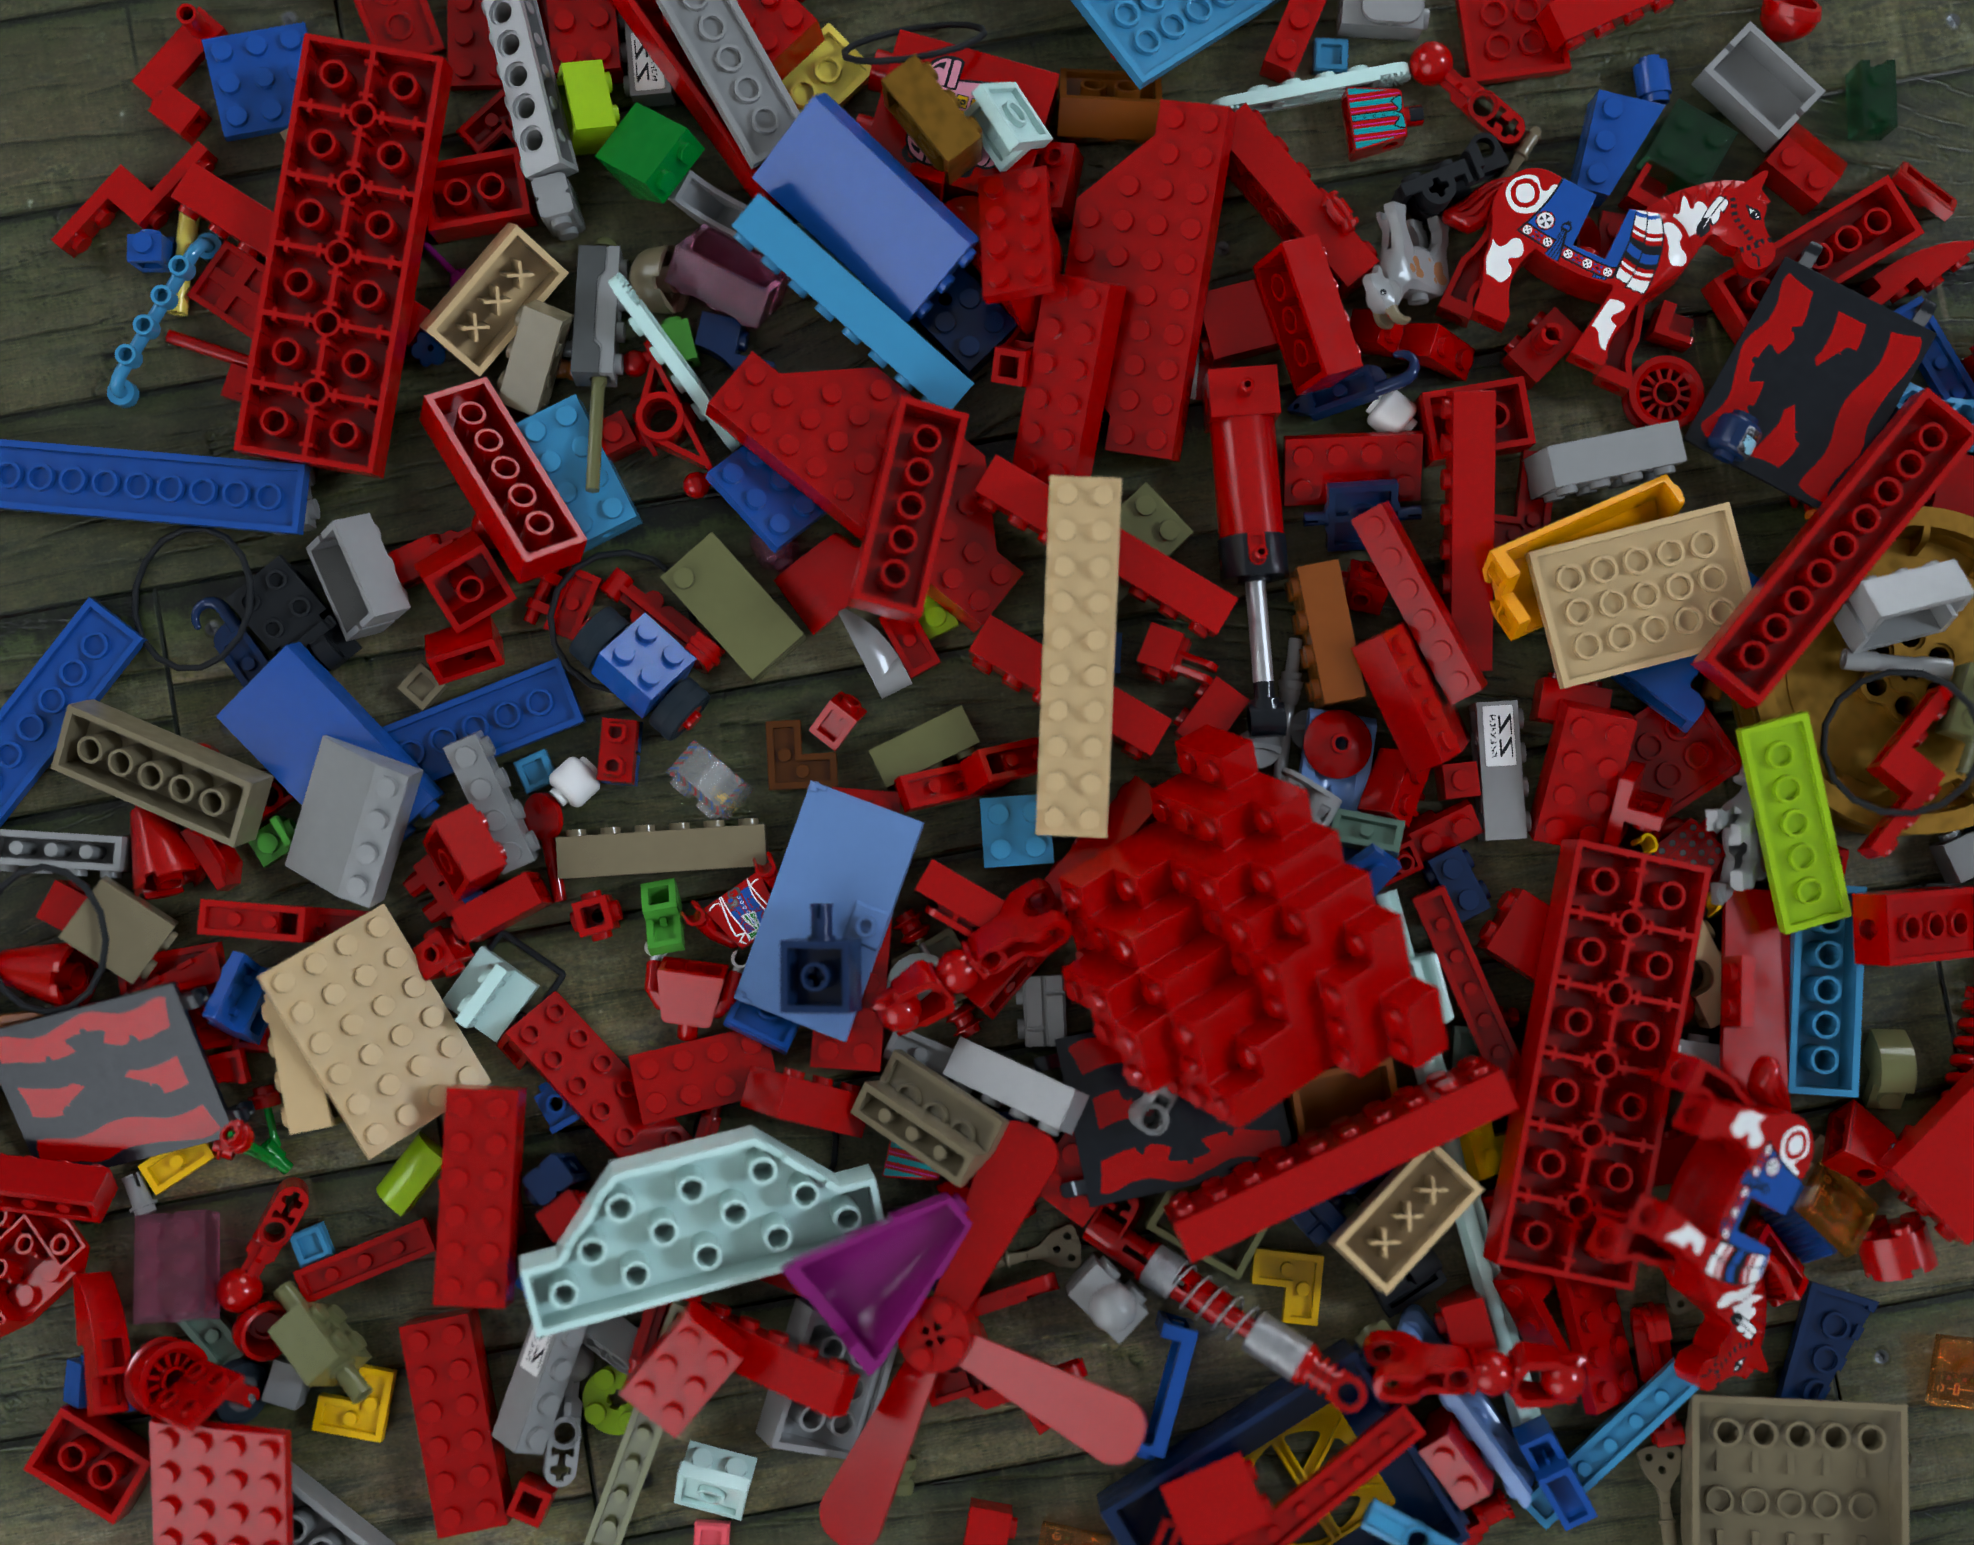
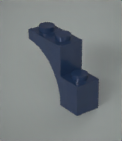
M702 311L695 346L699 353L717 359L734 373L748 357L740 355V352H746L750 333L746 332L743 320ZM764 360L778 372L775 362Z

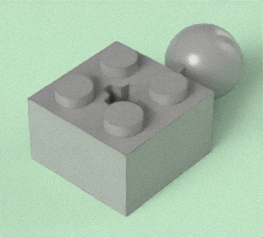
M1092 1253L1065 1282L1067 1295L1093 1319L1097 1326L1105 1330L1116 1342L1121 1344L1149 1313L1145 1305L1147 1298L1144 1296L1145 1293L1131 1279H1128L1125 1283L1120 1278L1119 1268L1106 1255L1099 1258L1095 1253Z

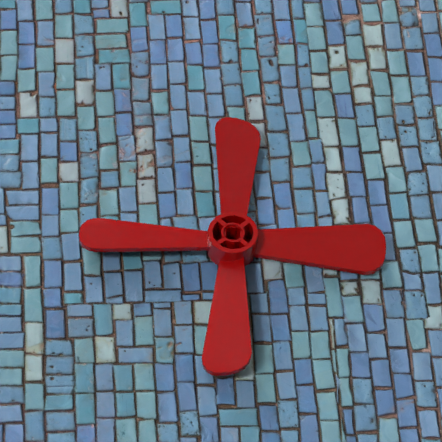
M1019 1120L1010 1121L995 1152L975 1173L965 1202L969 1207L965 1215L972 1222V1226L942 1277L939 1278L934 1295L925 1297L916 1315L908 1322L898 1338V1346L905 1360L822 1497L819 1508L820 1522L827 1535L839 1545H873L880 1537L937 1375L958 1365L1101 1462L1110 1465L1124 1464L1133 1459L1142 1445L1147 1430L1146 1416L1141 1406L1131 1397L979 1335L978 1321L971 1307L1050 1180L1059 1161L1058 1145L1053 1137L1030 1123ZM783 1272L759 1278L761 1281L803 1297ZM936 1323L942 1326L940 1330L935 1329ZM940 1336H945L943 1343L938 1339Z

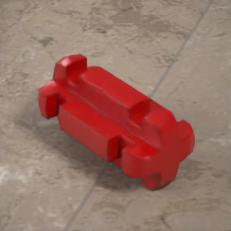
M1333 190L1323 197L1321 205L1323 207L1327 206L1326 212L1337 226H1342L1341 231L1347 233L1357 226L1359 218L1352 216L1353 210L1343 197L1338 198L1337 194L1339 192Z

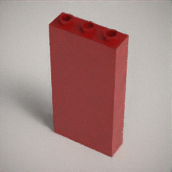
M1974 1066L1877 1163L1886 1172L1883 1176L1884 1179L1893 1188L1900 1192L1904 1190L1912 1198L1908 1202L1911 1207L1924 1217L1929 1216L1936 1223L1933 1228L1942 1238L1950 1243L1954 1240L1967 1246L1974 1240Z

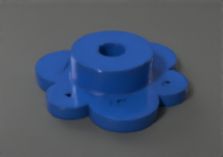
M421 331L417 335V342H414L410 348L412 356L419 359L420 364L423 366H429L431 363L435 365L442 364L446 358L444 352L446 349L426 332Z

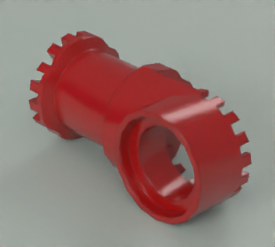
M1500 1488L1495 1490L1494 1495L1469 1506L1473 1515L1467 1517L1470 1523L1464 1527L1471 1538L1461 1545H1477L1482 1541L1483 1534L1489 1532L1490 1526L1507 1517L1510 1520L1515 1518L1510 1504H1505L1508 1500Z

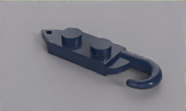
M1395 351L1393 353L1394 358H1405L1409 362V367L1404 373L1387 379L1386 374L1380 367L1366 364L1332 387L1300 395L1287 410L1290 414L1311 417L1313 421H1317L1375 401L1381 395L1411 384L1420 370L1419 359L1411 351Z
M205 597L199 600L193 607L191 622L196 630H200L201 624L199 619L202 611L207 608L217 611L225 622L214 636V647L221 654L237 635L241 621L223 599ZM246 628L243 638L224 661L242 686L245 687L270 662V659Z

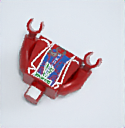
M766 852L769 862L765 865H759L756 859L753 858L756 872L702 909L697 901H691L696 912L688 916L681 911L685 922L690 926H695L710 940L728 948L740 947L741 949H746L752 945L779 872L775 866L773 855L770 852Z

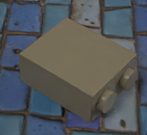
M106 875L92 891L104 910L109 935L106 968L133 985L138 977L146 980L158 963L152 959L160 948L167 951L177 938L179 933L175 932L174 928L179 922L141 897L135 896L132 891ZM87 897L58 938L99 963L102 937L97 913Z

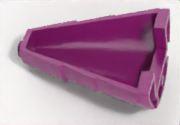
M943 1192L888 1213L885 1219L847 1232L841 1238L798 1254L783 1264L781 1269L802 1296L810 1301L838 1335L848 1352L866 1374L871 1376L877 1368L882 1366L908 1322L916 1315L935 1280L942 1277L968 1233L972 1222L965 1213L969 1210V1207L957 1193L950 1196L947 1192Z

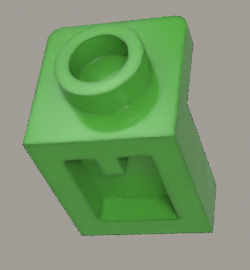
M278 815L273 816L269 819L271 823L258 830L256 840L248 842L263 867H270L288 855L296 828V823L291 818L287 819L285 816Z

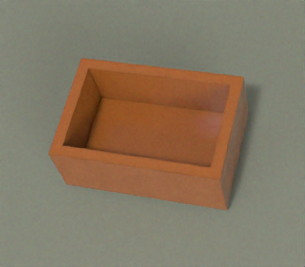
M1392 1057L1361 1078L1334 1065L1286 1097L1292 1137L1298 1142V1137L1307 1132L1317 1131L1318 1133L1329 1128L1330 1122L1341 1116L1352 1117L1362 1112L1361 1108L1370 1102L1377 1100L1384 1102L1394 1097L1393 1093L1398 1089Z

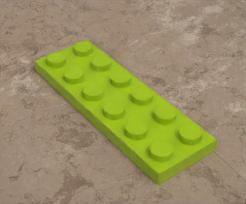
M1799 711L1735 729L1779 932L1786 935L1851 917V907L1809 712Z

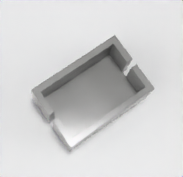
M1751 21L1691 83L1698 92L1764 153L1825 92L1814 79Z
M370 513L332 521L321 532V535L317 536L306 547L346 642L382 633L395 622V619L401 617L411 608L407 591L401 586L395 572L394 562L387 554L381 540V532L378 526L374 524Z
M1956 559L1944 562L1934 560L1919 568L1911 570L1901 568L1890 575L1878 578L1876 575L1864 578L1850 598L1842 604L1841 610L1833 621L1852 654L1944 632L1958 616L1957 612L1962 611L1974 597V589Z

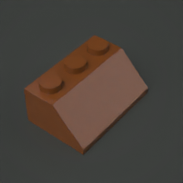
M1060 68L1057 136H1064L1070 140H1080L1083 137L1098 138L1105 142H1112L1117 139H1128L1136 143L1147 142L1155 135L1160 100L1163 99L1161 77L1139 90L1125 71Z

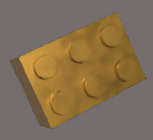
M914 54L882 79L884 105L937 170L946 172L945 181L948 185H951L982 160L983 143L981 134H983V130L974 117L971 115L966 117L959 109L961 103L950 88L944 90L938 83L939 76L933 66L928 61L922 63L917 55Z

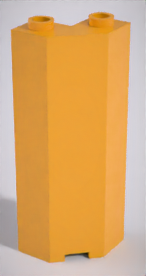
M1664 474L1491 550L1484 563L1482 572L1485 582H1492L1495 599L1490 601L1492 614L1510 641L1544 627L1525 557L1526 553L1678 515L1685 503V498L1679 486L1674 484L1667 474Z

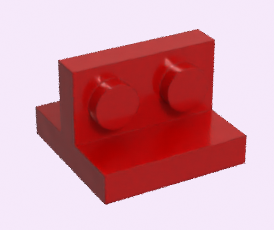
M1632 760L1621 776L1604 844L1618 847L1628 831L1630 823L1635 829L1640 831H1660L1670 814L1674 801L1673 798L1640 790L1646 766L1645 763Z

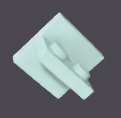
M1016 82L981 83L971 92L976 101L964 112V115L966 117L971 115L983 130V134H981L982 146L999 172L1007 171L1030 149L1044 148L1053 140Z
M481 946L445 995L443 1002L447 1008L458 1015L455 1021L466 1029L475 1027L498 1043L540 985L487 949L486 946Z
M690 1440L684 1461L681 1462L678 1471L674 1503L741 1521L758 1458Z

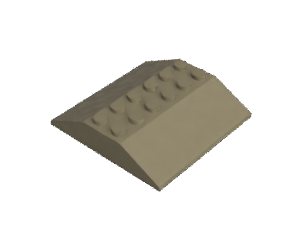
M1693 1394L1689 1399L1685 1427V1444H1683L1681 1455L1682 1545H1910L1908 1404Z

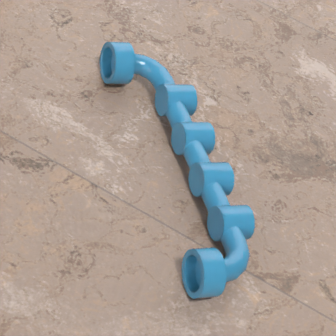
M210 232L201 234L190 244L183 256L176 255L169 260L168 268L172 274L165 285H157L151 290L150 297L154 304L147 315L140 314L133 320V329L136 334L131 343L122 344L116 348L115 358L119 363L111 376L110 384L107 388V396L117 406L129 408L137 403L139 390L135 384L127 380V377L132 369H137L142 365V352L149 340L156 339L160 335L161 327L159 323L167 310H172L178 305L177 293L185 281L194 278L196 274L195 263L198 258L201 257L206 262H210L224 241L216 234Z

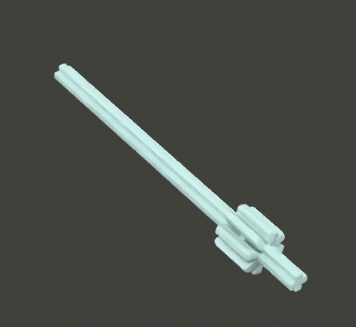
M1397 889L1380 891L1374 897L1375 904L1402 915L1412 976L1439 988L1444 1024L1454 1019V1014L1437 954L1434 951L1414 953ZM1442 1053L1419 1069L1413 1067L1418 1085L1426 1082L1425 1078L1431 1073L1440 1070L1447 1072ZM1459 1137L1441 1145L1440 1147L1467 1172ZM1480 1194L1455 1222L1473 1288L1483 1297L1498 1351L1503 1352L1507 1356L1508 1350H1512L1514 1344L1520 1342L1521 1339L1512 1317L1492 1282L1497 1274L1501 1272V1266L1483 1257L1489 1222ZM1530 1371L1523 1380L1532 1381ZM1508 1392L1503 1393L1512 1429L1541 1415L1540 1408H1518L1515 1406L1513 1398L1509 1397Z

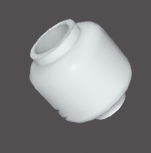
M1398 390L1379 396V399L1373 401L1366 410L1369 414L1367 423L1377 432L1396 433L1411 431L1418 423L1413 418L1417 412V406Z
M583 756L580 759L576 757L567 758L549 775V782L553 787L549 793L563 807L567 803L576 808L582 806L600 789V782L596 780L597 768Z

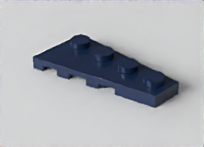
M1809 1280L1802 1297L1775 1397L1825 1400L1831 1389L1829 1386L1837 1371L1841 1372L1847 1361L1845 1357L1853 1342L1859 1340L1865 1329L1863 1325L1870 1312H1875L1880 1302Z

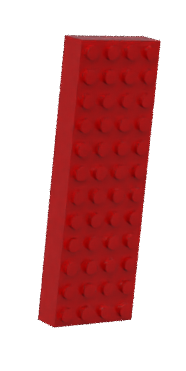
M304 33L233 450L246 456L287 463L306 464L310 467L384 479L453 76V69L444 57Z
M1562 839L1513 1094L1519 1108L1510 1112L1483 1251V1257L1497 1265L1634 1291L1639 1264L1638 1260H1629L1616 1264L1586 1250L1585 1247L1599 1215L1630 1218L1640 1194L1651 1197L1671 1088L1660 1084L1659 1081L1672 1051H1678L1712 868L1581 839Z

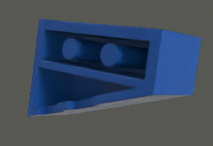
M1600 89L1588 103L1570 182L1597 195L1592 207L1599 208L1609 197L1666 105Z

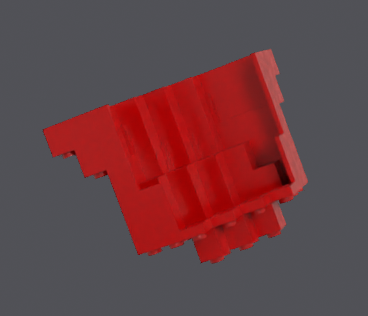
M1205 724L1175 741L1178 754L1177 763L1181 773L1150 790L1153 804L1152 812L1156 821L1059 877L1062 889L1061 899L1067 909L1072 926V936L1074 937L1077 949L1076 960L1062 968L1065 979L1064 990L1070 1000L1091 1010L1095 1024L1093 1030L1097 1039L1101 1043L1107 1044L1121 1052L1124 1063L1123 1074L1128 1083L1150 1095L1166 1086L1170 1093L1180 1096L1196 1108L1203 1109L1215 1116L1219 1121H1224L1239 1130L1334 1065L1361 1078L1390 1057L1419 1069L1448 1049L1439 988L1412 976L1402 915L1375 904L1370 872L1344 862L1339 831L1313 821L1308 790L1259 772L1253 740Z

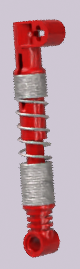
M1143 1197L1128 1199L1131 1209L1129 1211L1122 1210L1119 1214L1128 1220L1125 1226L1106 1214L1109 1209L1119 1212L1122 1207L1121 1204L1114 1202L1099 1206L1088 1224L1082 1239L1133 1272L1135 1280L1140 1282V1284L1145 1285L1146 1288L1148 1287L1149 1290L1151 1289L1152 1292L1154 1291L1164 1299L1171 1297L1180 1303L1179 1310L1186 1307L1196 1314L1195 1320L1201 1317L1212 1324L1211 1330H1214L1220 1323H1223L1230 1328L1226 1341L1230 1340L1235 1332L1246 1338L1242 1345V1351L1267 1365V1367L1279 1373V1376L1282 1375V1378L1285 1377V1379H1288L1293 1384L1301 1383L1305 1386L1307 1382L1310 1383V1390L1313 1391L1316 1387L1318 1389L1316 1394L1321 1396L1322 1393H1325L1324 1399L1332 1403L1338 1410L1344 1413H1353L1360 1410L1366 1404L1369 1397L1366 1382L1360 1376L1349 1372L1345 1368L1338 1370L1339 1364L1336 1362L1330 1365L1331 1359L1328 1357L1323 1360V1354L1319 1352L1318 1345L1313 1343V1341L1310 1342V1339L1307 1340V1337L1304 1338V1335L1301 1336L1300 1333L1291 1329L1285 1323L1282 1324V1321L1279 1322V1319L1276 1320V1317H1273L1267 1311L1260 1315L1259 1306L1253 1307L1247 1313L1242 1310L1244 1306L1243 1296L1235 1298L1228 1293L1227 1285L1217 1286L1213 1283L1211 1275L1206 1277L1197 1273L1196 1265L1188 1267V1260H1185L1179 1254L1176 1255V1252L1173 1253V1250L1170 1251V1248L1167 1249V1246L1164 1247V1244L1162 1245L1159 1242L1151 1243L1134 1232L1133 1228L1145 1208ZM1132 1248L1133 1250L1137 1251L1145 1258H1147L1149 1261L1147 1263L1144 1262L1128 1250ZM1180 1281L1184 1282L1183 1286L1179 1285ZM1241 1299V1304L1238 1308L1234 1304ZM1257 1309V1313L1254 1318L1250 1314ZM1344 1383H1351L1357 1387L1359 1391L1357 1402L1347 1403L1342 1400L1340 1388Z

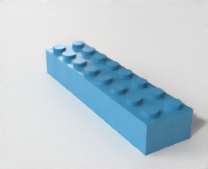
M760 193L756 195L731 225L737 230L733 237L750 252L754 247L762 252L765 256L760 261L776 275L781 271L787 274L792 279L787 284L803 299L808 294L818 302L815 309L829 322L834 317L845 325L841 332L856 345L863 341L871 348L867 355L883 369L888 364L898 373L893 378L909 392L914 387L923 394L920 399L921 401L953 409L973 386L974 383Z

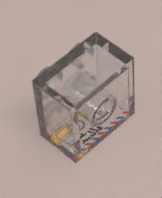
M695 740L666 771L673 777L669 783L684 796L690 798L694 795L699 800L696 807L710 819L713 818L714 820H717L718 817L728 820L754 790L704 745Z

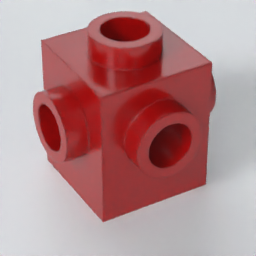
M1351 559L1347 571L1341 570L1348 608L1353 611H1363L1379 616L1389 591L1373 562Z
M601 890L580 895L582 901L571 904L573 912H570V919L574 931L579 932L580 938L591 936L593 942L613 937L612 930L621 928L619 920L623 919L619 900H613L612 894L602 895ZM598 909H601L604 920L602 922H597L594 919V913Z
M442 926L432 928L423 935L425 940L412 949L416 955L418 969L425 981L453 977L466 968L464 963L475 956L469 943H466L464 938L460 940L452 927L443 929Z

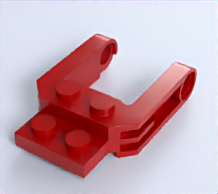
M1055 1271L979 1295L971 1307L978 1321L979 1335L988 1339L984 1324L979 1320V1316L1027 1301L1034 1296L1060 1289ZM940 1336L938 1339L943 1343L945 1336ZM1083 1357L1053 1365L1080 1377L1088 1375ZM959 1365L946 1372L938 1373L929 1397L931 1407L962 1397L970 1399L972 1403L985 1410L1011 1402V1400Z

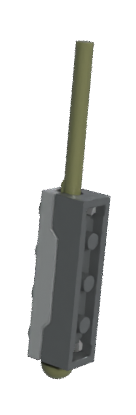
M600 237L594 241L593 245H579L571 374L576 386L591 387L586 491L589 493H598L600 491L605 388L617 387L618 375H623L624 356L619 354L620 343H625L626 325L625 322H621V311L627 312V310L611 289L608 280L619 272L627 279L630 268L629 260L623 259L620 246H617L616 242L609 237Z

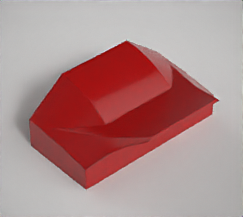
M189 828L180 832L217 891H230L241 883L243 860L235 848Z

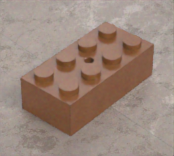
M1335 559L1296 567L1289 575V581L1285 582L1284 585L1287 600L1294 603L1296 615L1291 616L1295 636L1300 635L1302 639V649H1299L1300 666L1302 669H1307L1309 682L1305 683L1307 700L1309 703L1314 702L1315 709L1356 702L1366 697L1361 669L1351 650L1352 647L1356 646L1339 560Z

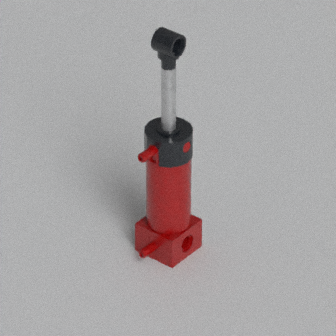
M1277 364L1208 369L1201 385L1204 432L1211 435L1219 534L1217 543L1220 581L1226 585L1245 586L1254 688V699L1250 700V704L1247 705L1248 733L1250 739L1286 736L1284 702H1281V698L1275 697L1266 592L1267 583L1290 577L1287 540L1283 525L1275 422L1281 414Z

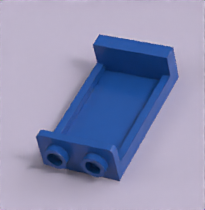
M1158 1310L1155 1325L1160 1337L1172 1341L1145 1438L1136 1453V1456L1147 1460H1154L1155 1456L1165 1457L1199 1333L1192 1319Z

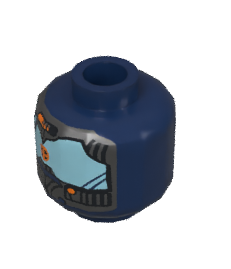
M1734 409L1732 413L1722 414L1707 439L1709 446L1714 450L1713 457L1730 465L1733 461H1746L1749 459L1762 436L1761 428L1758 426L1759 420L1753 415L1738 409Z

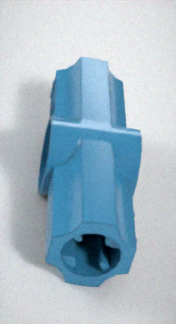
M1374 1497L1368 1504L1360 1524L1362 1529L1392 1545H1408V1537L1414 1531L1425 1533V1541L1422 1545H1461L1427 1527L1422 1521L1413 1519Z

